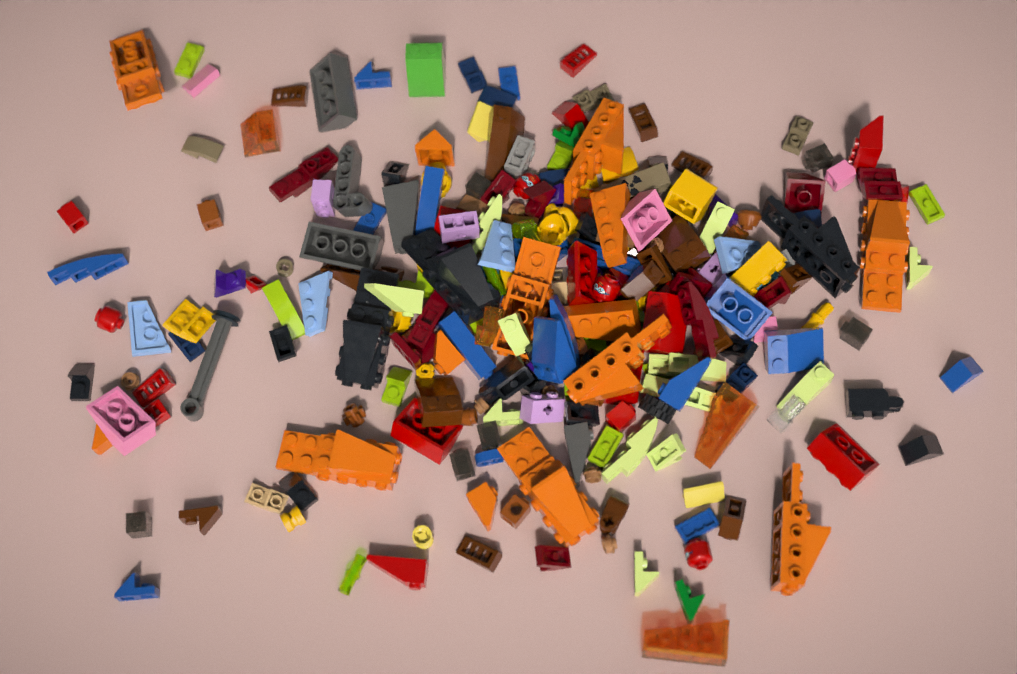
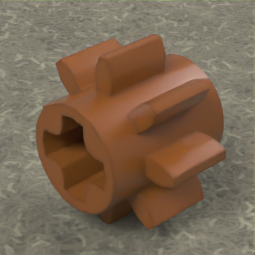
M355 403L346 406L343 409L344 414L341 415L346 426L351 424L353 428L362 425L365 422L364 417L367 416L362 405L357 407Z

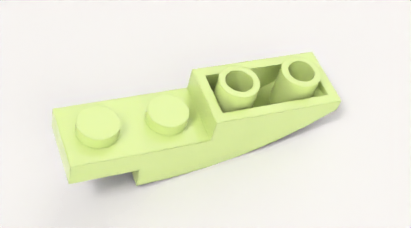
M500 194L496 198L494 196L487 204L490 207L486 213L482 211L478 217L479 229L483 232H479L480 238L472 240L475 242L472 246L475 254L478 251L482 252L492 222L494 220L500 221L502 196Z
M669 353V355L649 354L648 374L678 376L699 363L698 357L696 355ZM712 359L700 380L726 382V362Z
M645 374L642 384L644 389L640 393H647L659 398L658 391L663 383L667 384L669 380ZM695 387L685 405L718 414L723 395Z
M656 417L653 420L648 419L641 426L642 429L637 433H631L626 439V449L628 451H622L618 455L616 462L613 464L609 463L603 468L602 480L606 484L621 472L628 477L643 461L656 434L658 425Z

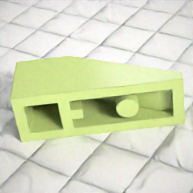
M718 201L699 237L707 248L709 255H712L716 248L714 239L722 236L735 209Z
M375 283L364 284L365 289L395 312H402V316L414 317V314H422L424 291Z
M819 362L800 380L776 408L791 421L832 382L834 374L823 363Z

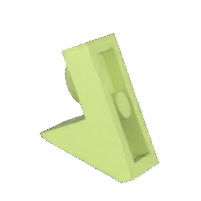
M909 247L908 254L906 255V261H908L906 272L907 290H910L924 279L933 268L930 265H920L921 255L918 254V247Z
M502 398L483 417L484 427L522 425L523 420L519 418L520 411L517 409L503 412Z
M672 434L646 455L656 472L682 459L681 455L686 449L678 434Z
M635 552L634 554L635 596H640L660 574V572H643V570H647V558H643V552Z

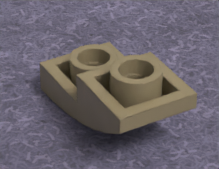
M606 84L590 92L587 89L572 97L583 112L597 109L603 98L614 101Z
M796 116L782 150L799 156L814 122Z
M188 136L181 152L196 159L201 156L216 163L224 146L204 138Z

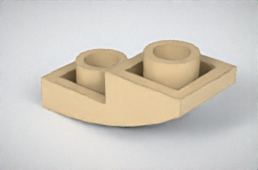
M252 483L244 502L281 515L289 496Z

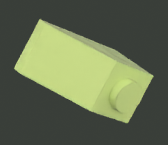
M515 313L498 320L503 335L515 356L526 353L525 349L532 342L520 313Z

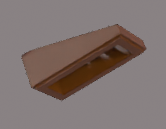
M307 85L274 88L271 106L307 107L309 92ZM277 94H281L280 100H277Z
M645 103L628 109L641 142L658 137L657 126Z
M683 151L671 165L682 173L685 169H688L705 180L713 171L712 165ZM683 158L686 159L682 165L679 164ZM689 162L692 163L689 168L686 167Z
M657 245L636 254L641 264L651 260L655 261L657 267L665 275L655 285L656 287L673 280Z
M466 535L456 551V554L492 573L495 572L502 559V554L499 551ZM470 543L473 544V545L471 546V548H470L468 554H466L465 552H466V550H467L469 544H470ZM479 547L475 557H473L474 552ZM484 551H486V554H485L484 558H483L482 561H481L480 559H481V557H482Z

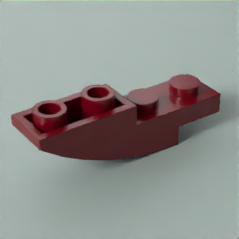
M326 147L298 164L297 170L269 186V191L280 203L292 195L296 198L312 186L313 179L320 180L338 162V157Z
M688 282L677 288L684 325H691L698 362L707 357L712 360L717 358L713 342L719 338L717 329L703 297L693 283Z
M435 290L422 309V314H419L407 338L408 342L423 350L441 318L444 317L449 308V305Z

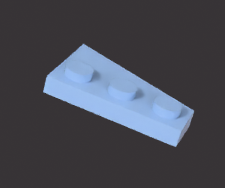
M496 220L492 222L478 265L513 273L515 270V256L511 224Z
M720 236L714 239L723 274L741 268L761 248L760 241Z
M330 271L298 284L305 335L309 337L325 331L328 313L326 303L327 296H330L331 291L329 289V281L333 276V273Z
M147 300L127 302L132 356L171 353V349L158 326Z

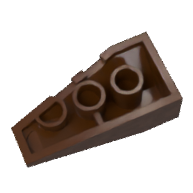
M493 105L489 113L484 181L493 182L501 170L504 171V165L517 136L523 137L525 117L512 107Z
M326 264L320 268L322 273L332 272L333 279L357 291L360 270ZM381 266V269H374L399 274V281H402L405 269Z

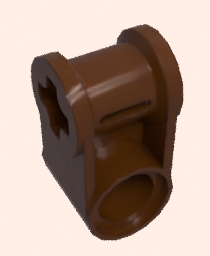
M610 495L599 521V528L603 535L612 536L616 533L630 505L629 502ZM609 522L612 523V525H609L608 527L605 526V524H608Z

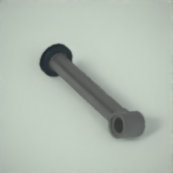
M213 311L215 315L211 317L216 320L214 330L189 397L180 406L182 414L189 421L195 422L202 418L204 414L203 402L231 326L237 327V322H240L237 316L225 311ZM191 407H196L193 413H188Z

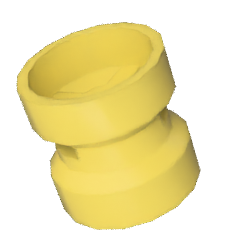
M421 525L413 530L412 538L417 548L425 550L432 546L434 538L429 527Z

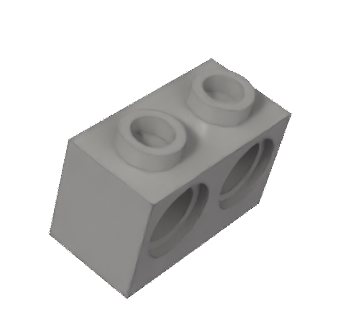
M517 136L504 165V171L514 179L527 172L536 152L535 141Z

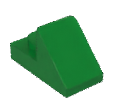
M583 122L576 124L573 131L567 126H560L554 129L552 136L575 147L585 127Z
M683 579L675 581L674 588L687 624H691L705 594L689 598V596H692L688 584H684Z

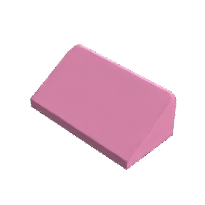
M207 64L188 80L182 88L195 98L216 80L220 74L215 67Z

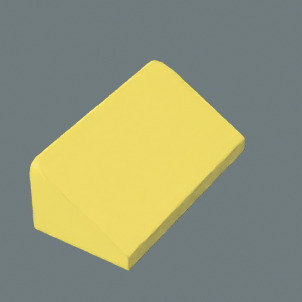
M480 101L476 104L467 133L478 142L487 141L489 113L492 109L491 106Z
M723 482L685 488L682 494L685 507L692 508L724 501Z

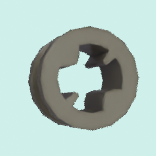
M281 259L276 264L277 272L281 277L292 275L294 268L290 260ZM283 265H285L286 267H288V270H287V271H285L284 269H282V266H283Z

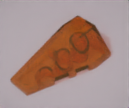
M726 382L723 383L713 397L694 457L709 469L715 465L760 407Z

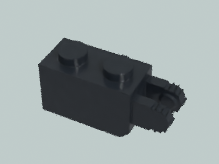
M517 356L488 377L489 381L479 389L478 393L480 396L489 394L485 398V402L490 405L499 398H502V400L509 399L535 380L522 358Z
M847 389L845 394L846 417H852L854 420H861L864 417L881 420L888 413L901 411V407L904 404V400L901 397L888 396V392L885 389Z

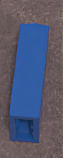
M455 311L439 322L436 329L438 331L441 330L464 357L465 361L463 362L478 380L483 377L487 380L488 377L494 374L493 370L496 368V365Z

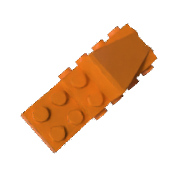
M140 30L109 41L111 47L109 53L117 79L116 83L119 90H122L127 110L137 109L143 105L155 103L163 99L162 93L165 90L159 79L161 74L153 50L154 47L151 39L146 38L144 31Z
M603 98L573 149V165L564 179V203L571 205L573 200L578 198L581 186H585L588 179L593 181L596 174H600L602 168L620 175L622 174L624 104L607 98Z
M868 200L866 206L862 208L864 223L861 226V234L864 235L863 240H861L860 251H863V256L860 258L859 263L863 277L861 309L900 313L902 310L903 273H906L908 268V261H905V255L908 254L910 244L908 237L909 227H906V221L909 220L910 210H907V202H901L900 200Z
M523 237L514 273L507 281V294L502 299L501 307L503 309L496 321L497 331L493 334L491 344H493L492 349L497 350V354L508 356V354L515 355L498 323V320L515 313H520L530 340L533 343L534 317H547L550 304L547 302L554 293V289H551V284L561 247ZM526 353L519 355L524 362L529 359Z
M663 314L632 339L628 333H625L563 381L569 389L566 393L576 404L579 402L581 405H585L586 403L643 390L644 387L630 369H636L643 364L645 356L642 350L647 351L655 344V340L659 337L662 339L670 333L672 326L669 320Z
M530 427L497 448L503 460L519 480L520 490L532 500L530 502L536 512L539 511L542 514L544 524L548 528H552L554 531L553 536L559 544L562 543L564 547L574 546L581 541L582 536L585 534L590 535L598 529V518L600 517L594 507L590 508L586 503L588 499L582 491H577L575 488L576 483L568 474L565 466H563L559 459L555 460L553 456H550Z
M284 430L276 469L314 475L321 481L332 480L340 484L351 483L363 488L369 486L375 487L377 490L386 491V489L393 490L394 484L397 483V468L401 464L402 453H400L398 446L392 442L381 444L373 439H365L363 441L341 430H336V434L327 433V435L321 434V436Z
M792 463L783 473L782 503L773 513L771 591L781 592V595L792 596L793 593L795 594L805 586V581L831 532V527L807 524L810 521V511H807V504L799 503L803 497V491L800 490V483L803 481V470H800V463Z

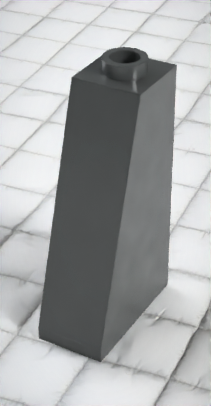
M418 180L382 187L395 254H407L401 247V243L415 236L420 200Z

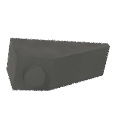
M587 422L564 426V435L573 479L576 483L575 488L580 486L591 448V440L594 439L593 430L588 428Z

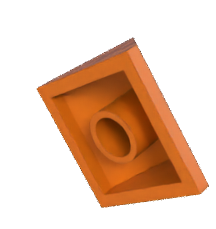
M435 129L415 144L418 165L428 166L433 162H441L445 166H455L452 145Z

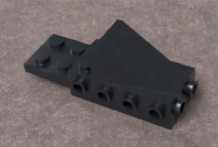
M772 195L769 196L762 209L761 220L783 240L781 248L783 250L787 249L792 259L835 299L844 292L846 294L854 286L852 283L858 278L857 273L860 267L852 259L837 218L833 216L820 228H817L814 222L808 220L805 216L798 220L796 215L786 209L780 200Z
M433 228L402 241L401 247L423 270L422 276L467 326L498 311L501 295L484 277L470 243L459 248H450L447 243H442L441 237Z
M361 268L354 304L347 311V320L343 319L344 345L340 347V364L335 369V376H337V380L342 382L341 385L353 387V384L360 385V389L371 391L372 388L378 389L379 384L382 383V367L386 363L387 354L385 353L387 346L390 344V328L394 324L393 310L365 289L364 284L375 283L397 287L399 274Z

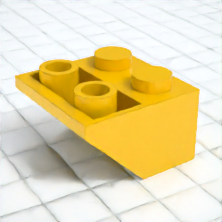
M685 169L670 189L663 204L666 208L695 224L703 218L718 187L690 170Z

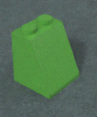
M406 43L405 61L409 97H445L446 64L442 43Z

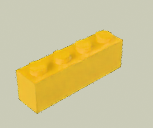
M768 241L730 278L754 296L758 292L757 288L760 285L767 284L775 271L779 272L785 267L787 259Z

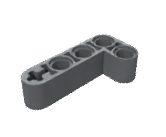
M350 145L344 146L339 152L333 206L344 217L365 216L372 211L373 206L362 193H358L362 157Z

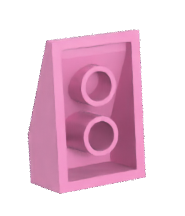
M656 189L639 192L628 202L621 217L638 251H641L672 222Z
M118 386L86 406L87 411L108 440L123 456L156 435L155 421Z

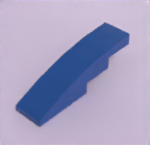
M425 167L415 235L435 227L442 195L441 188L445 173L444 169Z
M122 253L100 255L62 265L48 271L47 274L55 285L70 278L77 283L89 276L97 280L129 263Z
M552 295L549 299L550 316L553 319L561 320L577 369H580L579 350L574 330L558 296Z

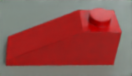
M366 555L369 564L403 585L409 586L408 589L421 590V588H426L429 566L426 559Z

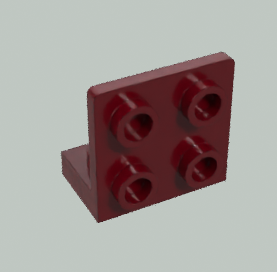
M413 327L402 336H399L397 332L393 333L390 336L392 345L415 370L433 359L434 333L424 350L407 340Z

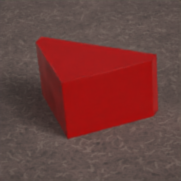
M565 101L552 112V115L565 126L572 129V131L575 125L583 122L585 129L589 124L578 103Z

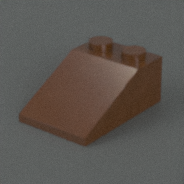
M679 215L672 218V222L656 236L663 241L664 249L661 254L676 275L678 272L686 274L689 268L694 269L710 258L707 248L685 219Z
M453 377L414 379L422 427L461 425L463 407L460 393Z

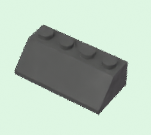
M329 53L309 70L319 132L347 128L357 120L347 58Z
M309 222L299 257L360 271L361 268L374 270L380 261L384 241L381 236Z

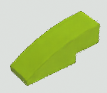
M279 279L262 287L281 325L288 326L292 341L305 335L304 325Z

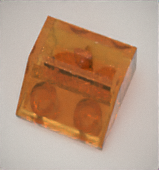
M273 109L254 112L240 124L245 157L281 151L277 120Z

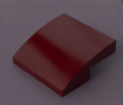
M896 168L858 169L859 185L865 200L903 199L901 182L897 181Z

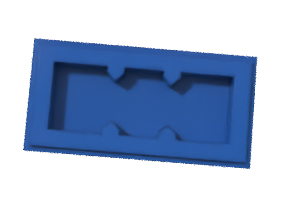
M516 66L498 68L501 91L518 97L517 101L520 100Z
M371 202L373 206L372 211L365 216H361L353 231L373 235L386 215V209Z
M709 507L675 526V529L684 545H686L690 540L699 538L719 527L720 523Z

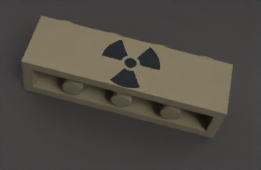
M663 162L655 163L645 170H637L627 177H619L614 182L601 184L593 190L596 192L626 183L631 193V200L639 192L656 189L658 194L669 191L672 188V183Z

